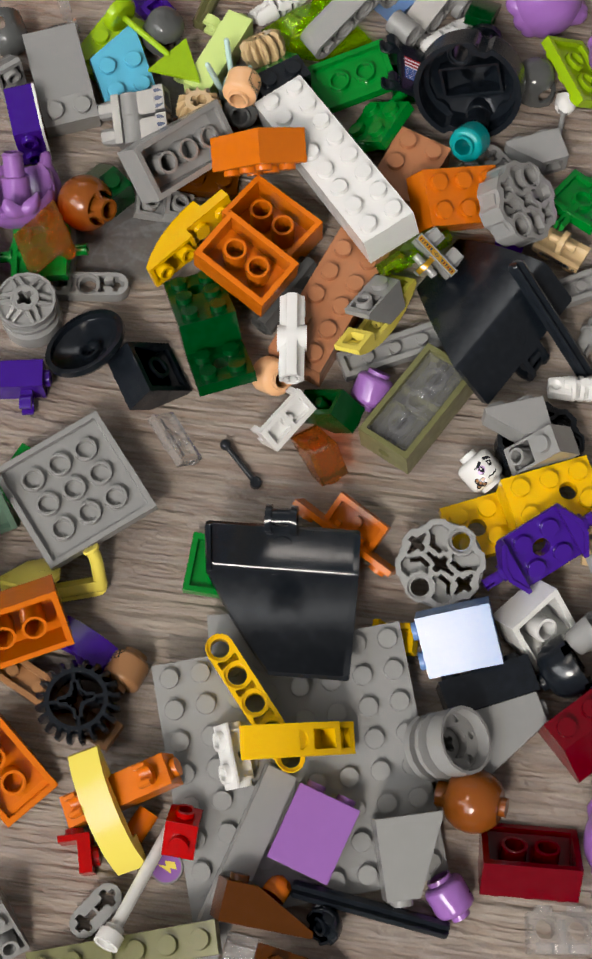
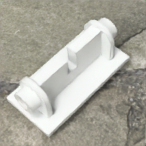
M240 721L227 722L213 727L212 742L215 751L219 755L220 766L218 773L221 783L225 786V791L253 786L252 779H254L251 760H241L238 756L240 751Z

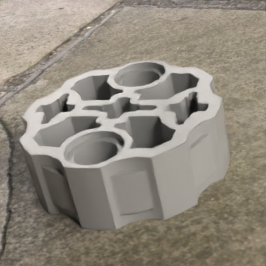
M513 160L488 171L486 179L479 184L477 190V198L480 204L479 216L484 228L488 229L493 234L495 241L504 247L515 245L521 248L546 238L552 225H555L557 219L553 187L550 181L541 174L539 167L530 161L520 163L517 160Z
M432 519L416 529L412 528L404 536L399 554L395 558L396 575L399 576L405 588V593L412 600L436 608L471 600L480 590L481 579H483L484 572L486 571V556L481 550L476 535L464 525L460 526L448 522L446 519ZM461 533L468 535L470 538V544L464 550H458L453 546L454 537ZM426 535L423 541L424 550L416 549L413 552L411 550L414 546L411 543L412 539L420 540ZM432 535H435V544L442 550L440 554L431 547ZM429 554L440 560H443L445 557L448 558L446 565L454 575L451 576L441 569L435 572L436 564L429 557ZM423 557L430 565L427 568L420 561L410 562V559ZM456 562L462 568L472 567V570L460 572L452 564ZM442 575L451 582L449 595L446 592L447 585L439 579ZM473 575L469 583L472 588L471 591L463 590L455 595L459 588L457 580L459 578L466 580ZM419 579H425L429 584V590L424 596H416L412 589L414 582Z

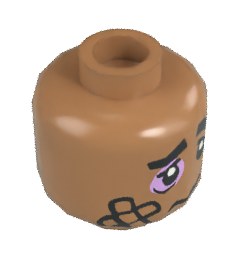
M126 647L125 649H118L113 653L104 671L109 670L111 672L109 681L116 680L119 685L113 692H120L123 695L125 692L135 693L139 690L150 670L146 662L147 657L141 651L133 647Z

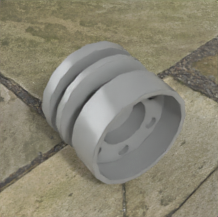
M26 272L15 274L1 284L0 319L10 340L26 348H37L47 345L63 325L62 310L50 281L39 274Z
M460 705L415 717L407 726L404 735V752L408 764L416 775L425 781L437 782L450 779L451 777H462L480 772L488 763L491 754V737L481 715L471 707Z

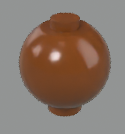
M82 174L70 178L61 187L57 198L58 211L62 219L70 227L79 231H93L99 229L115 217L117 205L113 199L107 198L102 194L104 192L112 196L111 190L103 180L93 175Z
M482 769L480 772L472 775L451 777L448 782L438 781L434 794V805L443 808L448 822L459 831L468 834H481L494 828L499 823L501 817L506 818L509 798H505V791L499 780L490 772Z

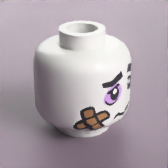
M471 449L460 459L463 465L459 468L458 475L473 492H480L482 490L485 494L502 479L500 474L503 467L487 449H482L477 453L474 449Z

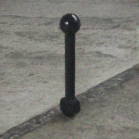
M228 439L222 440L220 442L221 449L226 450L249 478L251 488L259 489L262 485L261 479L257 476L254 477L232 449L231 442Z

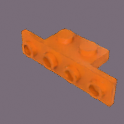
M341 492L326 514L304 498L295 499L292 503L294 506H299V515L308 522L312 523L314 520L323 528L360 531V557L370 563L368 566L370 570L381 577L384 575L387 577L395 575V567L374 552L391 527L348 494Z

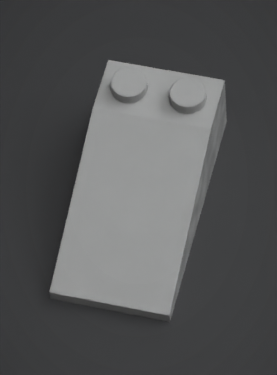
M75 23L22 34L48 138L100 127V117Z
M215 99L136 141L117 154L142 204L158 202L212 169L210 138L231 134L233 131L218 99Z

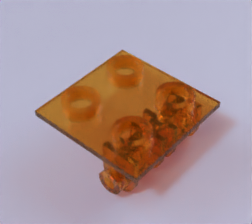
M54 200L13 235L28 272L38 274L58 255L68 260L76 256L77 248L72 242L71 234Z

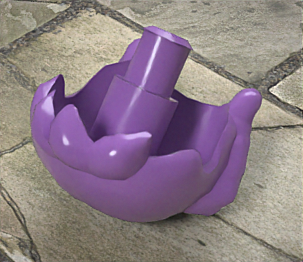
M506 0V8L514 17L515 28L522 31V35L527 38L537 37L545 39L548 35L556 36L570 26L583 24L588 16V7L585 0Z
M10 150L1 154L3 165H0V227L5 229L35 227L46 220L54 209L58 208L57 198L62 183L57 171L54 169L52 156L49 151H44L40 154V161L37 165L24 167V153L21 151Z

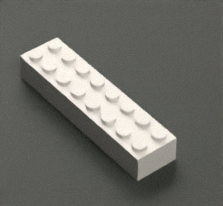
M298 75L255 102L263 127H305L307 162L296 164V169L370 264L419 234L414 212L301 75Z

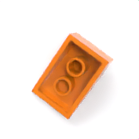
M0 713V819L9 828L54 790L58 783Z

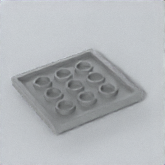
M96 410L0 466V486L51 570L61 568L81 556L85 549L95 543L101 544L158 509Z

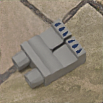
M161 83L152 85V88L110 95V101L98 105L100 120L103 122L113 120V128L101 130L103 145L106 147H120L123 150L145 136L172 123L170 91Z

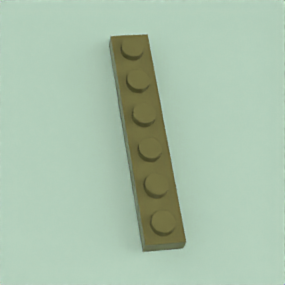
M216 919L123 935L124 940L116 953L101 948L94 941L25 953L26 959H199L223 954L219 922Z

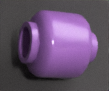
M369 367L368 371H360L351 389V396L365 408L364 411L371 413L373 408L378 405L392 388L393 383L389 380L391 376L373 367Z
M449 870L438 873L427 882L428 889L425 892V897L438 919L442 921L452 919L453 923H457L469 916V908L474 902V897L459 873H450Z

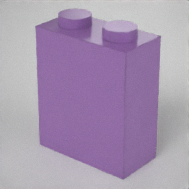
M308 780L307 785L299 784L267 853V857L328 885L360 811L354 808L355 801L340 794L334 799L324 794L326 787Z

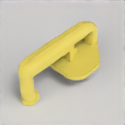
M95 543L83 551V554L89 559L92 577L56 583L60 580L61 568L51 570L43 558L27 561L1 575L0 589L3 591L52 574L62 602L103 595L108 588V581L103 558L99 550L100 545Z

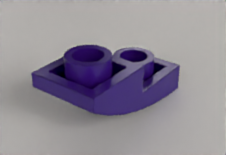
M68 615L67 618L75 644L61 649L74 655L77 663L82 665L85 659L89 660L90 670L96 663H99L102 667V673L113 653L118 648L87 625Z

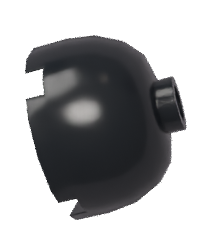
M562 634L556 636L542 647L537 657V666L540 673L536 675V678L544 691L551 689L557 696L569 699L584 695L592 689L591 677L586 678L583 673L585 672L583 663L567 641L564 640Z

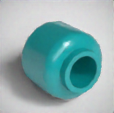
M476 121L462 124L450 137L451 151L458 160L463 162H472L478 159L487 151L490 145V134L487 128Z

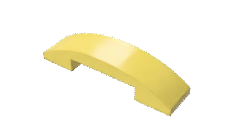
M391 274L390 278L400 280L406 307L391 324L364 319L357 329L348 327L334 344L335 350L363 355L377 348L392 333L405 313L417 284L416 279Z
M99 745L69 755L68 762L78 800L89 828L107 862L118 876L141 868L146 855L137 834H131L108 780L111 772Z

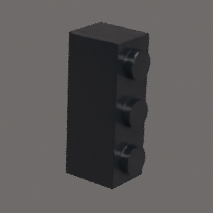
M511 653L503 656L504 664L471 670V672L462 675L456 673L442 676V681L438 682L436 691L443 710L462 705L471 707L476 711L533 692L538 694L541 688L528 654L518 656L517 653Z

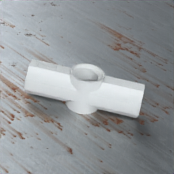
M288 292L280 296V323L277 325L279 381L286 384H298L304 381L305 352H307L305 296L296 292Z

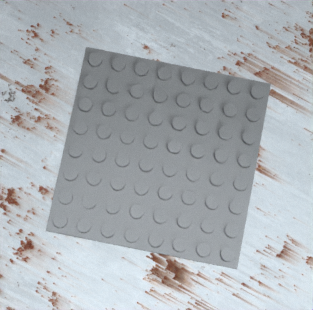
M400 622L354 629L350 678L348 681L268 675L250 648L239 650L285 723L354 721L356 754L307 756L305 757L303 767L298 772L288 773L297 779L252 882L262 888L272 876L283 875L290 882L291 886L293 881L297 879L352 895L381 890L371 819L437 810L434 805L431 781H425L414 773L407 762L404 752V735L407 726L415 717H418ZM228 652L215 654L214 656L217 658H222L226 656ZM208 656L151 666L165 753L173 754L180 761L183 769V775H181L183 785L171 790L173 804H189L194 808L203 810L194 860L183 859L193 923L198 918L265 764L280 770L273 758L251 760L254 779H252L253 786L225 791V786L221 783L218 773L220 766L219 755L215 751L212 742L213 727L240 721L241 726L251 724L213 667ZM241 668L233 669L228 675L229 681L234 685L243 684L247 678L246 672ZM252 695L246 701V707L251 712H259L265 705L263 698L258 695ZM270 722V723H267V724H278V723H276V722ZM240 751L238 752L239 758H241V752H240ZM300 757L281 758L284 766L293 768L299 764ZM308 780L326 787L324 794L334 799L340 794L355 801L354 808L360 811L328 885L267 857V853L299 784L307 785ZM441 828L426 881L440 872L449 870ZM289 894V897L281 906L287 908L310 902L292 898Z

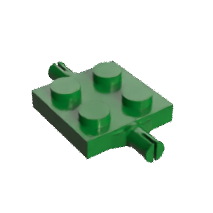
M397 91L388 102H370L364 107L363 113L356 123L350 127L348 133L365 154L370 151L386 150L414 110L409 101H403L407 94Z
M574 169L554 190V204L557 215L560 217L553 226L555 229L559 227L558 231L561 232L571 223L591 235L592 178Z
M68 224L13 229V242L9 251L0 252V263L10 262L11 276L18 273L31 272L39 274L49 281L69 280L72 257L89 255L88 243L71 244V229Z

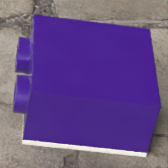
M34 83L3 89L14 140L18 151L24 153V166L37 165L40 161V154L44 151H49L51 154Z

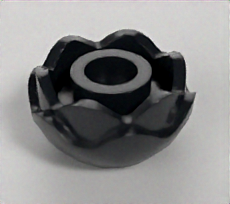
M314 905L306 917L310 924L309 929L313 932V939L318 941L320 946H331L341 935L343 927L341 917L335 909L329 906Z

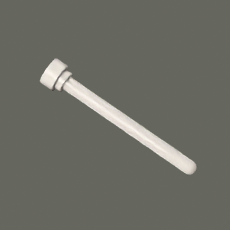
M165 825L111 922L108 921L105 925L100 926L94 937V942L109 952L116 953L124 940L122 936L124 933L123 926L162 857L161 851Z

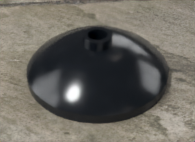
M106 309L92 310L73 318L63 325L50 340L45 353L47 366L55 375L65 378L82 377L99 370L119 351L125 337V324L117 313Z

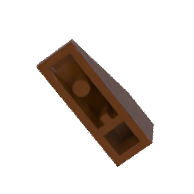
M231 871L230 876L219 874L210 910V915L217 921L307 939L313 938V932L262 888L249 881L250 875Z

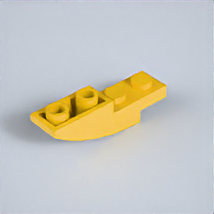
M219 190L201 206L192 201L163 232L146 266L156 287L162 285L183 266L194 259V251L198 248L197 243L205 239L222 221L221 212L231 202L229 195L225 191Z
M354 721L239 726L241 760L356 754Z

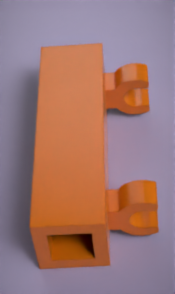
M161 752L111 774L108 780L121 811H124L183 785L181 778L183 769L180 761L173 754ZM76 790L59 797L69 828H85L89 826L78 800Z

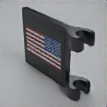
M390 33L386 36L387 42L379 41V47L383 53L397 54V72L389 71L388 79L382 77L381 87L385 90L400 91L414 97V78L424 53L401 43L396 35Z

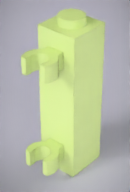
M230 9L222 21L210 13L204 18L203 23L206 25L204 32L212 37L195 63L200 83L173 78L174 81L184 84V92H186V89L194 91L198 86L200 90L209 88L211 93H219L205 67V63L209 62L222 84L228 74L224 46L225 38H228L230 42L233 67H235L240 59L241 50L239 46L243 40L253 35V19L243 13H237Z

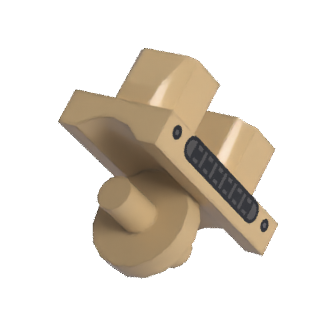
M551 227L548 231V236L535 242L531 250L535 251L537 256L544 260L549 259L561 265L563 270L571 274L573 272L577 273L591 248L571 238V232L566 230L563 234Z

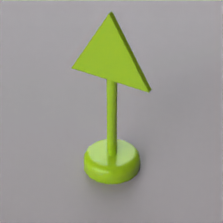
M115 0L110 5L104 16V25L107 29L118 32L128 25L164 55L148 69V72L200 83L186 38L169 51L132 20L136 10L133 0Z

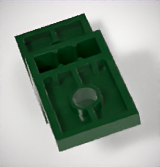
M202 271L187 277H176L171 281L163 283L176 320L182 348L199 396H205L257 381L254 367L241 338L236 310L227 290Z

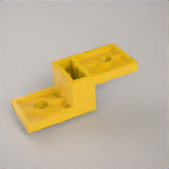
M587 455L521 473L501 479L494 493L439 508L438 513L440 519H446L448 522L460 526L464 525L467 528L472 523L483 525L485 533L476 537L482 552L485 553L486 558L496 556L495 545L497 540L556 503L563 505L576 515L584 516L592 511V468ZM563 486H569L575 491V497L566 499L561 496L559 489ZM458 534L453 539V546L458 550H464L470 544V538L466 534ZM544 538L536 540L534 544L543 542Z

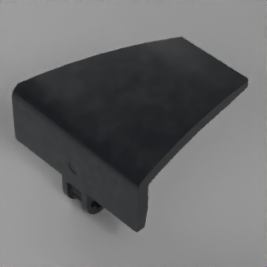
M458 239L451 246V248L455 247L464 256L460 264L455 268L457 272L447 280L438 272L432 279L427 275L416 289L453 367L479 400L484 404H489L514 372L526 381H533L537 376L536 371L539 367L545 365L550 359V355L540 343L547 329L510 274L508 266L516 259L524 260L559 316L570 304L572 298L550 267L544 262L497 245Z
M266 504L264 524L206 521V573L238 631L268 675L348 681L350 678L359 585L361 532L358 530L299 526V506H292L289 509L274 508L273 504Z

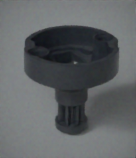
M480 23L471 29L448 32L437 38L427 48L414 78V98L425 120L441 133L454 132L466 122L478 121L487 128L490 137L506 129L515 119L524 95L526 75L519 55L503 40L501 31L491 24Z

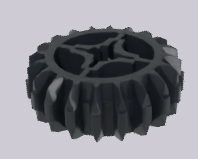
M72 659L70 669H66L65 665L60 663L58 666L61 672L56 675L54 671L50 670L48 675L51 678V682L49 683L45 680L40 682L41 687L46 691L37 692L35 695L38 700L43 701L35 705V710L43 713L39 716L38 721L40 724H47L44 730L48 735L55 732L54 738L58 742L66 736V743L72 746L76 737H78L79 743L83 746L86 745V736L88 735L96 742L99 740L96 734L98 730H101L105 735L109 733L105 725L106 722L110 724H116L117 719L111 713L121 712L120 705L114 703L122 699L121 693L113 692L119 685L116 680L109 681L111 678L109 670L101 673L102 667L99 663H96L91 670L90 662L86 659L82 662L81 667L78 666L76 660ZM81 680H89L101 687L103 693L96 694L94 691H85ZM70 683L68 692L63 696L57 697V700H55L60 689ZM77 690L83 699L80 703L79 713L74 706L78 697ZM100 704H103L98 715L87 723L88 713L92 709L99 708ZM54 711L73 714L76 726L60 722L55 717Z

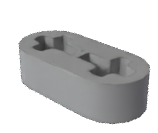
M104 883L97 887L70 917L69 926L71 932L81 939L94 937L100 926L110 921L124 899L121 889L112 883ZM114 890L116 892L113 897L116 901L115 905L110 906L106 904L99 911L97 907L104 900L101 894L104 891L111 893ZM94 911L96 915L90 921L92 929L90 931L83 929L79 932L77 929L80 926L78 918L80 916L87 918Z

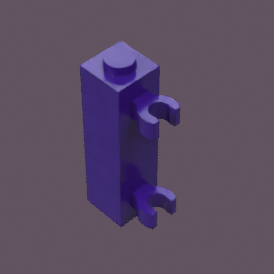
M43 359L0 361V399H19V409H22V415H34V398H47V387H52L51 370L46 369Z

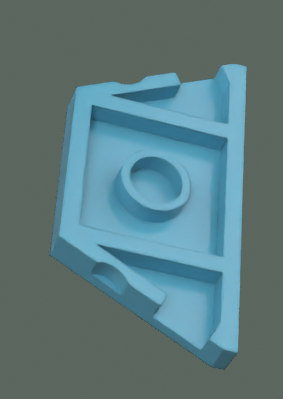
M129 26L90 58V66L103 103L110 101V95L152 88V85H156L152 73L148 72L149 65L138 34Z

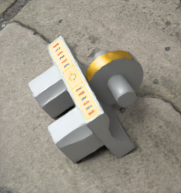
M437 227L424 234L421 233L411 242L422 254L421 256L419 253H416L412 257L419 265L414 273L419 276L422 272H425L432 279L438 272L447 280L457 272L455 268L460 264L464 256L455 247L450 248L444 255L439 252L436 246L445 237Z

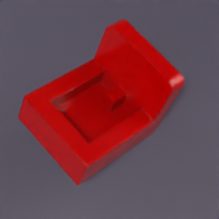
M189 804L171 805L165 823L161 855L194 860L199 826L203 815L202 809L194 808Z
M71 828L65 830V835L57 836L58 844L61 846L77 845L79 874L84 877L97 875L96 866H101V852L99 846L94 847V836L90 832H85V828Z

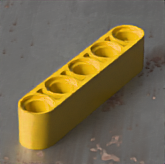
M225 634L212 635L205 645L208 659L251 725H262L270 722L285 723L232 639ZM219 641L229 645L228 654L222 658H217L211 653L212 646ZM241 668L246 672L247 678L243 684L234 685L229 681L228 675L233 669ZM252 695L261 696L265 702L263 709L259 712H251L246 707V701ZM300 757V762L296 767L288 768L282 764L281 758H273L280 770L286 773L298 772L305 763V757Z

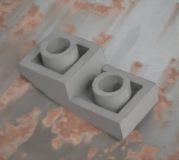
M175 191L161 201L142 204L136 192L133 218L172 222L183 209L194 201L195 195Z

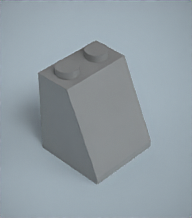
M442 810L371 819L382 899L386 903H390L393 908L413 906V899L421 898L443 819Z

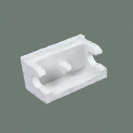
M291 386L286 390L290 396L261 427L254 425L250 429L259 436L257 439L262 444L277 452L317 409L300 389Z

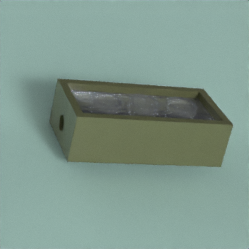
M427 343L358 428L360 443L398 469L409 474L474 392L455 370L447 354L432 344Z

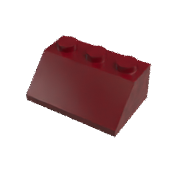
M592 689L546 722L538 731L578 784L592 774Z
M498 823L491 830L479 834V894L494 897L504 896L579 903L584 869L577 829Z

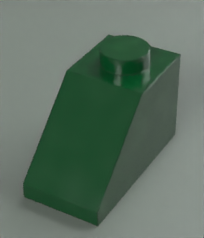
M99 163L86 173L103 180L111 190L112 196L104 192L102 194L116 202L117 212L115 217L135 202L132 183L114 166Z
M344 389L304 390L305 396L317 408L306 420L307 422L332 433H354L365 408Z

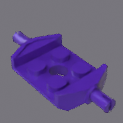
M556 503L497 540L495 545L498 564L495 567L497 571L481 579L487 591L508 580L516 587L530 594L533 592L530 588L531 585L580 554L585 559L589 557L588 529L592 525V511L584 516L576 515L563 505ZM545 538L546 544L544 548L539 551H533L535 541Z

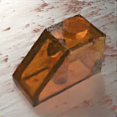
M317 425L291 437L292 443L312 477L322 487L338 482L342 476L349 473L338 444Z

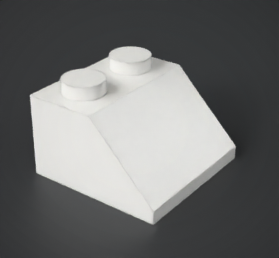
M541 580L530 586L533 591L532 593L528 594L520 589L493 614L496 627L503 639L520 656L528 654L533 670L536 672L539 671L537 657L542 647L560 634L566 640L565 633L576 624L557 588Z

